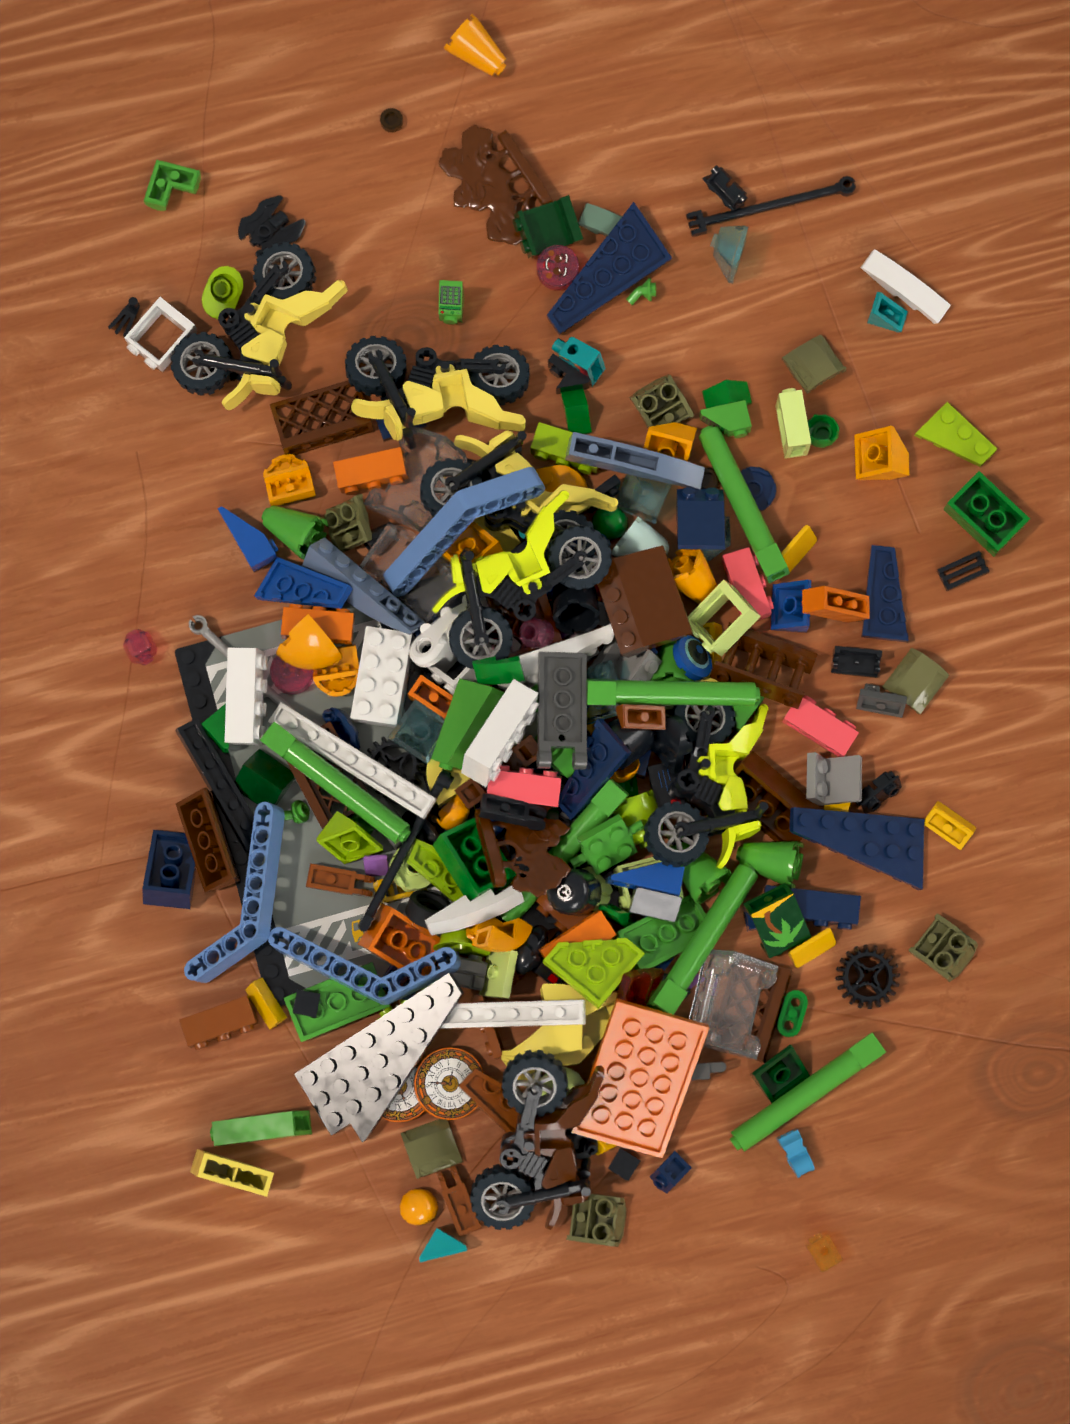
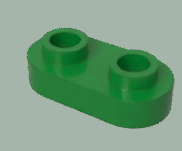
M799 990L790 991L783 1000L777 1021V1030L784 1037L797 1035L803 1023L808 999ZM793 998L799 1000L800 1004L798 1007L791 1005ZM786 1021L792 1022L793 1028L791 1030L785 1029L784 1023Z

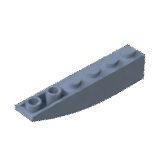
M573 432L569 438L565 460L694 489H701L705 467L665 454Z
M325 537L309 546L302 566L350 585L353 590L346 602L354 608L408 635L419 630L421 625L426 623Z

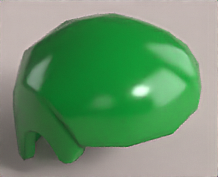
M814 414L811 419L807 420L811 445L814 447L825 448L832 445L838 439L839 425L834 418L828 415Z
M619 508L613 512L598 509L592 518L593 529L604 534L610 541L622 538L629 527L628 517Z

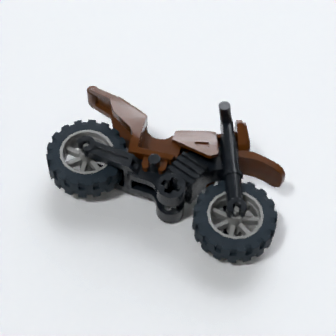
M527 1050L522 1055L520 1053L514 1056L513 1061L510 1060L507 1063L502 1079L503 1096L507 1099V1104L511 1108L514 1107L515 1111L519 1113L515 1132H507L501 1139L500 1163L502 1166L496 1164L493 1165V1168H485L481 1175H477L471 1189L470 1202L472 1211L476 1213V1218L479 1221L482 1220L485 1226L489 1228L493 1226L496 1230H501V1228L510 1230L513 1229V1226L519 1227L523 1224L524 1220L527 1221L530 1218L534 1205L554 1200L545 1223V1228L552 1230L558 1219L562 1204L570 1206L582 1203L588 1199L591 1193L590 1180L588 1179L590 1176L591 1159L589 1157L582 1159L581 1167L578 1168L574 1145L571 1139L567 1138L565 1129L579 1126L598 1099V1092L604 1079L603 1066L595 1067L588 1084L572 1087L567 1092L568 1079L566 1069L562 1067V1062L559 1059L556 1060L551 1053L545 1054L542 1050H537V1052ZM529 1070H535V1073L530 1074ZM521 1074H524L528 1080L517 1079ZM550 1080L553 1081L552 1088L542 1084ZM518 1086H526V1090L522 1093ZM542 1090L547 1092V1094L541 1096ZM492 1188L496 1194H486V1192ZM486 1200L496 1201L492 1205H490Z

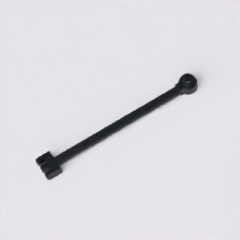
M845 176L835 185L703 217L702 210L686 214L687 220L696 219L688 223L689 228L699 227L691 231V236L696 237L707 234L706 226L833 194H840L846 197L851 196L855 191L856 184H854L855 180L853 178ZM849 182L852 185L847 188L843 185V183Z
M445 769L441 770L429 793L431 796L437 799L443 788L449 789L454 779L451 773ZM429 813L425 819L419 816L416 817L409 830L411 831L410 835L402 843L370 905L363 914L358 924L359 930L363 932L368 930L374 915Z

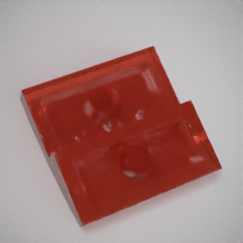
M644 968L624 973L616 998L648 1007L646 1004L661 983L665 970L661 968Z

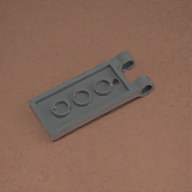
M539 651L537 768L550 769L552 760L551 748H572V768L575 770H586L587 653ZM560 735L565 737L564 741L559 740Z

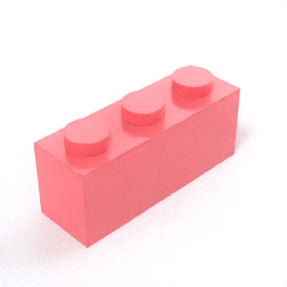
M747 547L723 555L721 561L729 583L760 614L761 617L758 620L770 617L774 606L771 597L765 594L766 582L763 574H758L756 566H759V562L755 553H751L750 548Z
M804 695L799 709L791 707L782 722L835 756L844 757L859 733L855 730L856 726L846 720L844 722L835 718L836 714L827 708L822 710L815 705V700Z
M501 764L499 768L501 771L494 782L490 780L488 783L487 794L520 800L530 804L555 807L559 805L562 776H557V771L543 770V774L533 773V768L520 767L519 771L510 770L509 765Z

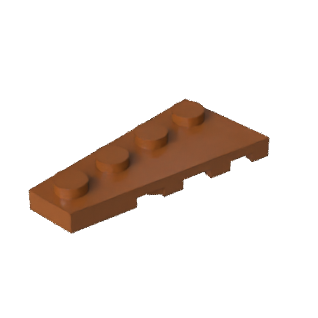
M474 1068L458 1087L505 1133L515 1132L519 1113L515 1111L514 1107L511 1108L507 1104V1099L503 1096L502 1083Z

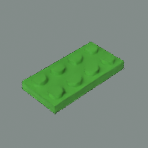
M688 895L681 901L675 923L645 917L618 931L615 937L627 938L645 953L634 966L640 976L680 955L706 916V913L699 902L696 904L691 896Z
M373 961L360 966L378 976ZM368 977L360 978L358 986L366 985ZM332 979L303 989L321 993L316 1018L293 1013L296 992L284 997L301 1042L390 1007V1004H379ZM383 988L379 990L378 997L386 996Z

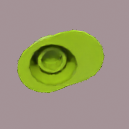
M221 266L212 272L202 294V305L206 313L212 318L218 319L220 312L226 308H236L243 290V279L235 268Z
M466 928L441 934L440 942L433 947L434 951L450 947L454 951L459 952V954L467 956L472 954L485 957L491 954L489 951L481 950L472 945V940L466 936Z

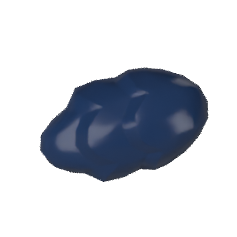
M332 707L324 710L322 717L325 724L331 721L340 739L360 750L359 732L351 722L350 716L339 708Z

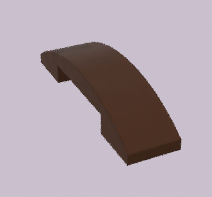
M530 734L521 740L519 744H515L511 749L513 750L511 757L507 763L502 762V765H509L510 770L519 771L520 767H527L536 761L538 743ZM469 778L454 791L469 810L481 801L482 795L487 793L488 785L485 787Z

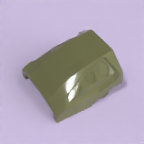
M822 335L807 341L782 357L792 376L807 394L817 388L818 385H822L823 382L828 379L831 380L837 374L839 375L847 369L836 357Z
M669 374L654 380L629 397L647 428L673 422L680 423L694 416L684 395Z
M363 494L356 495L350 500L326 510L325 519L329 526V536L333 545L344 553L372 540V532L363 502Z
M911 648L882 688L891 693L907 696L906 704L920 715L950 675L925 654Z
M937 913L935 920L916 945L913 948L910 947L908 951L950 982L960 975L973 958L978 944L957 926Z
M438 1119L401 1133L417 1179L463 1162L448 1120Z
M590 1194L586 1201L574 1204L570 1234L567 1235V1240L618 1247L624 1235L626 1219L625 1199Z

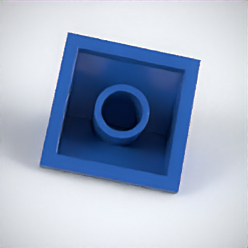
M812 580L773 584L772 602L774 609L771 611V630L807 633L810 624V614L803 613L802 590L811 588Z

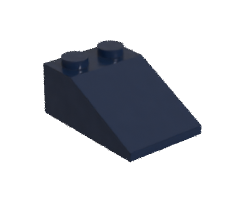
M691 487L677 489L676 523L678 549L725 550L723 489H694Z
M153 830L142 888L143 904L190 909L194 891L196 865L186 834Z

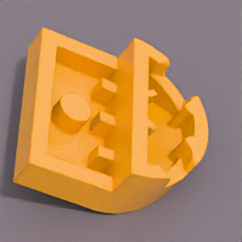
M285 454L274 458L268 469H264L263 477L271 506L316 496L309 466L305 460L302 461L293 454Z
M555 465L536 469L547 492H554L563 484L587 488L585 478L569 466Z
M356 644L336 647L343 658L328 667L312 669L313 680L316 686L327 695L334 697L343 696L350 693L356 686L359 670Z

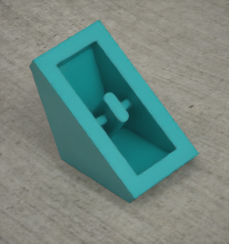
M877 292L867 323L891 331L902 332L908 311L883 293Z
M436 1228L421 1253L419 1260L421 1263L468 1251L466 1244L440 1228Z

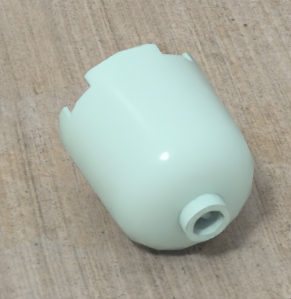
M638 516L611 553L614 557H620L663 545L667 555L669 544L661 534Z

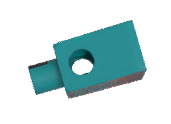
M570 337L567 342L558 338L552 346V350L558 353L559 358L591 379L592 387L606 369L601 352L575 337Z

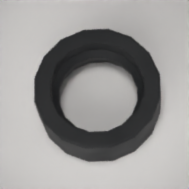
M417 890L411 893L405 913L413 923L427 928L425 920L450 905L451 902L438 893Z

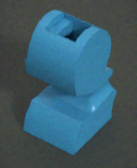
M795 1128L776 1138L780 1147L786 1151V1159L797 1178H800L801 1175L809 1171L815 1170L807 1148L802 1144L803 1139L798 1129Z

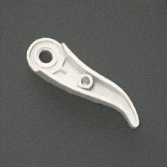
M466 595L462 598V604L453 609L450 607L442 608L441 617L431 624L425 623L421 625V633L412 642L409 650L410 658L417 666L430 667L443 657L451 661L454 654L449 645V631L454 619L462 611L464 612L466 606H468ZM480 597L482 606L489 607L486 598ZM493 599L494 603L499 606L500 603ZM466 629L463 634V640H466L471 634ZM424 646H431V648L427 652L422 653V649Z
M611 624L519 656L525 676V681L520 683L527 686H533L535 683H538L539 651L587 653V656L594 655L598 646L612 642L614 632ZM511 683L498 684V687L502 690H507Z

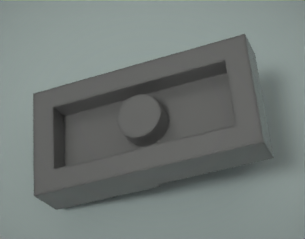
M866 683L864 689H860L856 709L902 718L907 696L895 693H881L879 685Z

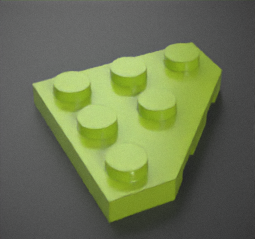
M627 938L603 941L602 939L586 940L574 943L558 942L542 963L599 1009L645 953Z

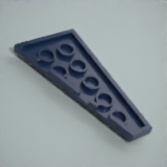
M634 201L546 317L559 335L672 259Z
M798 807L790 808L789 832L813 843L825 846L828 850L845 855L848 859L870 869L887 874L899 882L909 884L912 888L923 890L924 819Z

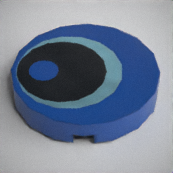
M691 635L678 639L673 646V657L678 668H683L687 672L685 675L695 681L707 677L712 670V659L709 652L702 646V642Z

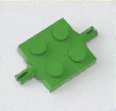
M617 814L577 837L581 845V854L569 861L574 869L587 862L591 865L594 873L598 875L638 852L633 843V834L644 829V825L639 820L627 826L621 816Z

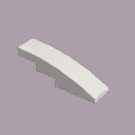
M875 249L860 267L893 297L898 296L913 310H919L934 324L939 323L951 306L917 277Z
M512 886L496 896L490 889L472 901H469L466 895L426 919L425 923L431 935L453 932L499 916L525 901L522 892L514 890Z

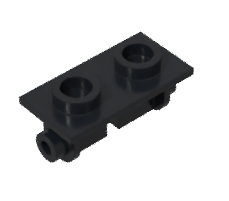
M716 165L711 170L712 174L702 178L708 188L722 199L723 204L727 208L734 211L745 205L744 202L748 199L747 193L736 182H733L731 186L728 185L732 177L722 167L719 168Z
M891 770L889 772L885 771L872 781L876 786L875 790L869 785L862 789V800L855 803L862 807L864 814L876 811L882 802L899 792L902 785L898 775L895 776Z

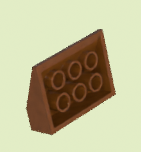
M663 545L612 559L609 572L598 584L621 655L629 658L643 653L647 649L651 650L693 634Z

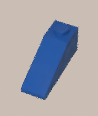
M222 506L218 508L253 572L275 561L277 558L275 552L278 551V548L272 538L267 540L265 534Z
M660 862L610 875L606 878L605 883L629 889L641 887L679 896L685 867L665 866Z

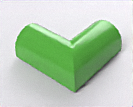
M156 160L144 197L145 205L155 210L165 211L172 189L196 194L200 185L201 172L192 168Z

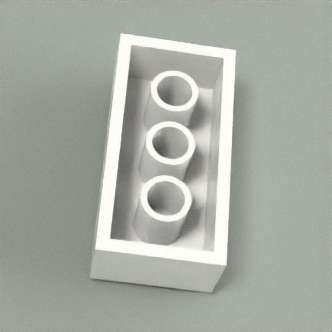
M366 626L350 716L354 722L400 729L412 662L409 650L412 642L415 640L413 633L408 635L401 631Z
M228 648L225 743L233 745H262L260 739L266 732V727L263 726V717H266L267 705L263 703L264 693H267L268 687L267 679H264V670L268 669V656H265V652L257 648Z
M513 679L464 754L462 774L487 787L490 780L494 782L501 771L499 768L502 762L507 763L512 755L513 750L511 749L514 743H520L525 734L523 730L526 725H531L537 715L536 710L539 703H537L538 693Z

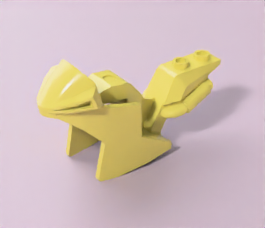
M543 984L540 989L542 1001L585 1000L586 1025L541 1026L534 1034L515 1048L502 1051L501 1060L506 1066L510 1060H514V1056L519 1053L522 1055L527 1050H532V1052L542 1050L545 1054L551 1053L556 1060L559 1059L562 1062V1066L581 1063L603 1038L616 998L620 997V993L613 992L598 1009L570 985ZM529 1070V1073H535V1070ZM521 1074L517 1080L528 1079L524 1074Z

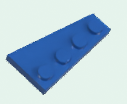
M277 557L254 596L258 600L341 609L353 589L346 583Z

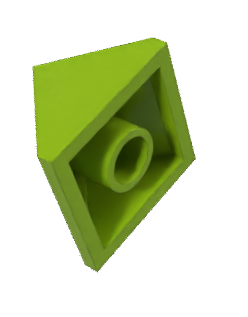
M339 811L334 814L317 836V842L343 864L383 850V845L357 823Z

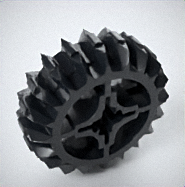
M395 735L390 736V742L383 736L381 737L383 742L381 746L378 742H373L377 748L375 751L371 748L367 749V752L372 755L371 758L375 761H378L379 757L382 756L385 761V767L388 769L392 767L387 758L396 764L400 762V765L397 766L401 775L393 769L391 771L412 784L414 782L418 785L422 784V781L417 776H425L426 774L424 771L419 770V768L426 767L425 762H419L425 756L423 753L416 754L420 749L418 745L411 748L413 744L412 739L407 740L404 744L405 737L400 735L398 742H396ZM400 748L407 752L397 757H392L388 754L387 750ZM412 757L413 770L408 778L404 772V767Z
M863 945V952L861 953L859 947L856 946L854 947L855 955L850 951L845 953L849 959L848 961L844 958L839 960L844 965V968L836 967V971L842 973V976H836L835 981H843V984L837 986V990L845 988L847 992L842 994V998L844 999L848 995L852 996L849 1004L852 1005L858 1000L857 1007L859 1009L863 1007L864 1002H866L868 1010L872 1009L873 1001L875 1006L879 1008L881 1007L880 999L885 1003L890 1001L886 994L891 996L896 994L891 989V986L899 987V983L893 981V978H899L900 974L892 973V970L898 968V965H889L888 962L893 957L889 956L884 959L883 956L886 954L884 949L879 954H876L877 946L874 945L871 952H869L868 945ZM871 958L879 963L873 968H868L863 963L861 964L858 959ZM851 965L855 967V971L858 974L857 981L853 985H850L848 978ZM876 969V972L873 973V976L870 978L872 981L871 983L867 981L866 983L863 982L860 985L858 984L860 981L863 980V971H866L867 974L868 972H872ZM882 969L886 973V984L883 990L877 980V975ZM862 986H867L872 991L874 990L877 995L867 997L858 994L856 991Z

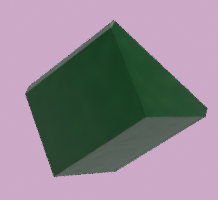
M258 749L242 765L235 784L241 794L257 805L261 802L277 805L295 780V777L290 769L261 749Z
M791 1044L750 1074L771 1103L810 1076Z

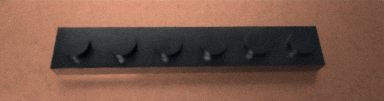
M196 718L178 727L175 731L244 851L247 852L250 850L254 815L202 725Z

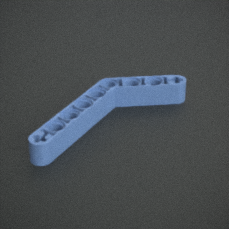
M527 467L456 492L385 571L383 577L395 597L407 594L475 518L540 496L545 491V486L535 468Z
M261 802L256 807L240 925L186 963L184 974L187 979L208 983L268 940L285 813L281 807L268 802Z
M276 927L272 929L268 937L270 945L278 952L382 1005H389L436 982L448 973L456 972L461 965L460 957L450 947H444L381 978L285 928ZM285 938L290 943L289 946L281 941L278 942V939ZM306 946L305 953L297 955L298 948ZM322 956H327L326 962L318 966V959ZM448 956H450V964L445 963ZM436 961L439 963L440 969L434 964ZM346 966L347 972L343 976H338L339 968ZM426 966H431V973L422 976V969ZM368 977L366 985L359 987V979ZM410 977L408 985L400 986L402 978ZM383 987H388L387 995L378 997L379 990Z

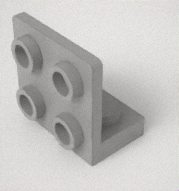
M816 752L807 753L806 799L817 806L860 802L862 800V757L854 755L825 759Z

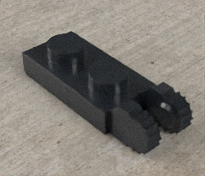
M487 793L482 795L479 817L524 827L527 826L530 830L540 831L545 828L546 822L543 818L547 816V810L544 807Z

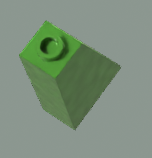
M459 678L431 757L432 760L440 762L438 767L452 771L453 767L462 770L464 754L500 701L504 692L490 686Z
M310 1110L288 1111L214 1121L210 1129V1136L212 1141H214V1146L312 1134Z

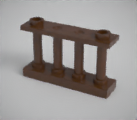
M748 629L726 652L722 663L715 660L709 678L715 679L718 682H754L756 687L760 689V696L782 703L785 706L799 709L805 693L798 690L803 673H811L818 654ZM737 649L751 653L745 670L731 666ZM759 656L773 661L767 679L753 674ZM781 665L795 669L789 686L776 682Z

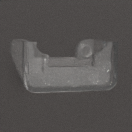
M413 426L411 429L416 442V448L413 450L408 449L404 437L399 440L400 447L406 452L404 456L409 479L404 480L402 484L390 485L389 483L385 491L380 488L372 489L364 504L369 509L421 532L433 518L430 515L431 512L425 510L424 504L420 499V485L423 474L426 473L429 466H434V463L438 460L442 462L445 461V458H451V460H456L457 458L467 463V457L464 451L456 447L445 435ZM438 480L434 488L446 487ZM435 493V496L438 500H441L444 493Z
M387 524L359 567L379 584H383L390 590L383 575L416 538L417 534L404 526ZM440 557L407 594L399 597L414 609L413 612L428 624H431L440 616L442 608L448 607L459 596V594L451 597L436 614L431 610L438 599L456 585L452 582L451 562Z
M711 951L701 967L689 1016L691 1020L709 1025V1031L703 1047L757 1060L761 1047L760 1041L757 1036L751 1034L761 989H768L776 982L778 966L736 951Z

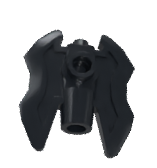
M280 195L259 202L256 211L240 220L238 237L240 240H244L249 235L251 246L261 248V250H257L256 257L262 255L263 250L267 247L268 249L273 247V244L278 243L280 245L283 242L292 243L297 241L306 224L304 219H300L285 226L289 222L286 214L281 210L274 214L283 200V197Z

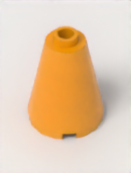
M471 14V22L466 19L452 35V41L449 43L450 46L446 43L444 49L490 76L494 74L499 75L507 66L504 63L506 57L478 18Z
M679 549L675 552L677 556L672 561L668 558L678 590L697 604H700L718 585L701 549Z

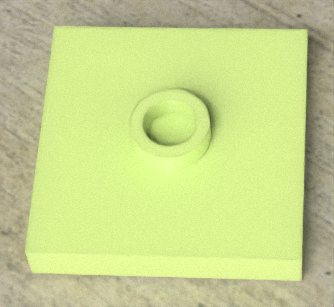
M518 951L491 952L489 956H486L485 962H488L483 990L479 992V995L494 998H510Z

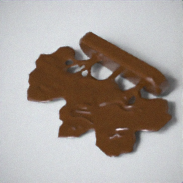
M474 124L462 133L461 149L453 147L443 150L442 157L439 159V166L448 177L462 180V184L454 191V206L462 208L469 206L472 210L481 211L484 207L489 208L491 213L486 224L488 239L496 242L504 241L507 244L515 245L522 240L520 232H516L513 225L514 214L517 213V204L523 199L524 202L522 204L525 206L522 211L530 209L529 202L532 196L536 197L541 205L551 203L553 200L507 130L498 135V140L504 148L498 151L494 150L491 146V130L479 128ZM492 153L494 156L488 159L487 155ZM506 154H508L516 167L511 173L499 166V162ZM521 174L528 185V189L523 194L513 192L509 186L510 180ZM513 196H519L517 200L512 199Z
M532 804L537 805L539 807H544L547 810V812L552 807L547 805ZM480 808L475 809L476 827L494 888L506 885L505 868L507 867L517 874L512 881L513 889L518 892H531L536 897L545 895L547 889L557 888L562 878L569 874L571 867L563 859L547 853V848L556 846L560 842V836L565 835L571 829L559 819L554 820L545 817L543 818L546 822L545 828L536 831L530 830L527 826L479 817ZM493 826L506 828L507 832L504 840L497 841ZM499 846H513L516 850V856L511 861L502 860ZM518 857H522L521 861H516ZM515 864H524L529 867V871L520 870L519 866H515ZM519 873L525 874L526 877H521Z

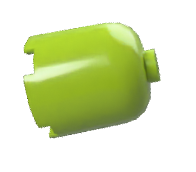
M650 790L627 798L613 813L612 817L619 814L627 826L639 820L645 826L648 818L658 808L654 791ZM644 829L633 834L634 845H639L640 849L647 846V842H644L643 838L645 835Z

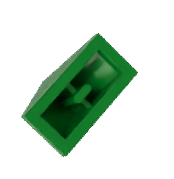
M724 380L702 391L706 408L746 400L747 405L752 404L747 381Z
M584 389L561 392L568 431L591 434L589 409Z
M225 703L202 723V727L221 751L228 753L229 743H225Z

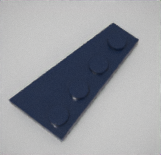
M871 545L866 595L869 596L870 619L863 620L861 637L908 643L909 639L906 630L895 547Z
M603 719L596 720L594 724L595 730L592 736H589L587 739L586 770H575L572 777L568 778L560 795L558 806L570 820H576L632 753Z

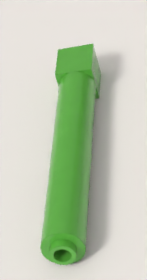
M713 425L703 428L698 438L768 583H772L790 574L788 566L772 537L720 428L713 427Z
M587 679V705L754 706L756 701L760 699V689L756 687L754 682Z
M276 722L272 723L260 739L262 743L395 844L399 841L403 843L410 835L411 831L408 830L410 824Z
M609 779L591 800L590 804L569 826L571 829L565 835H562L560 842L556 846L551 847L547 853L557 856L569 864V860L573 859L581 850L577 837L605 822L630 794L613 779ZM522 892L525 902L501 914L500 917L506 922L522 918L539 897L534 896L531 892Z
M747 863L744 865L738 864L665 980L660 982L646 1004L648 1007L669 1014H675L688 993L686 990L758 879L753 866Z
M873 1033L868 1034L841 1055L731 1131L733 1136L730 1138L731 1143L737 1151L740 1149L744 1152L851 1076L885 1054L886 1051Z

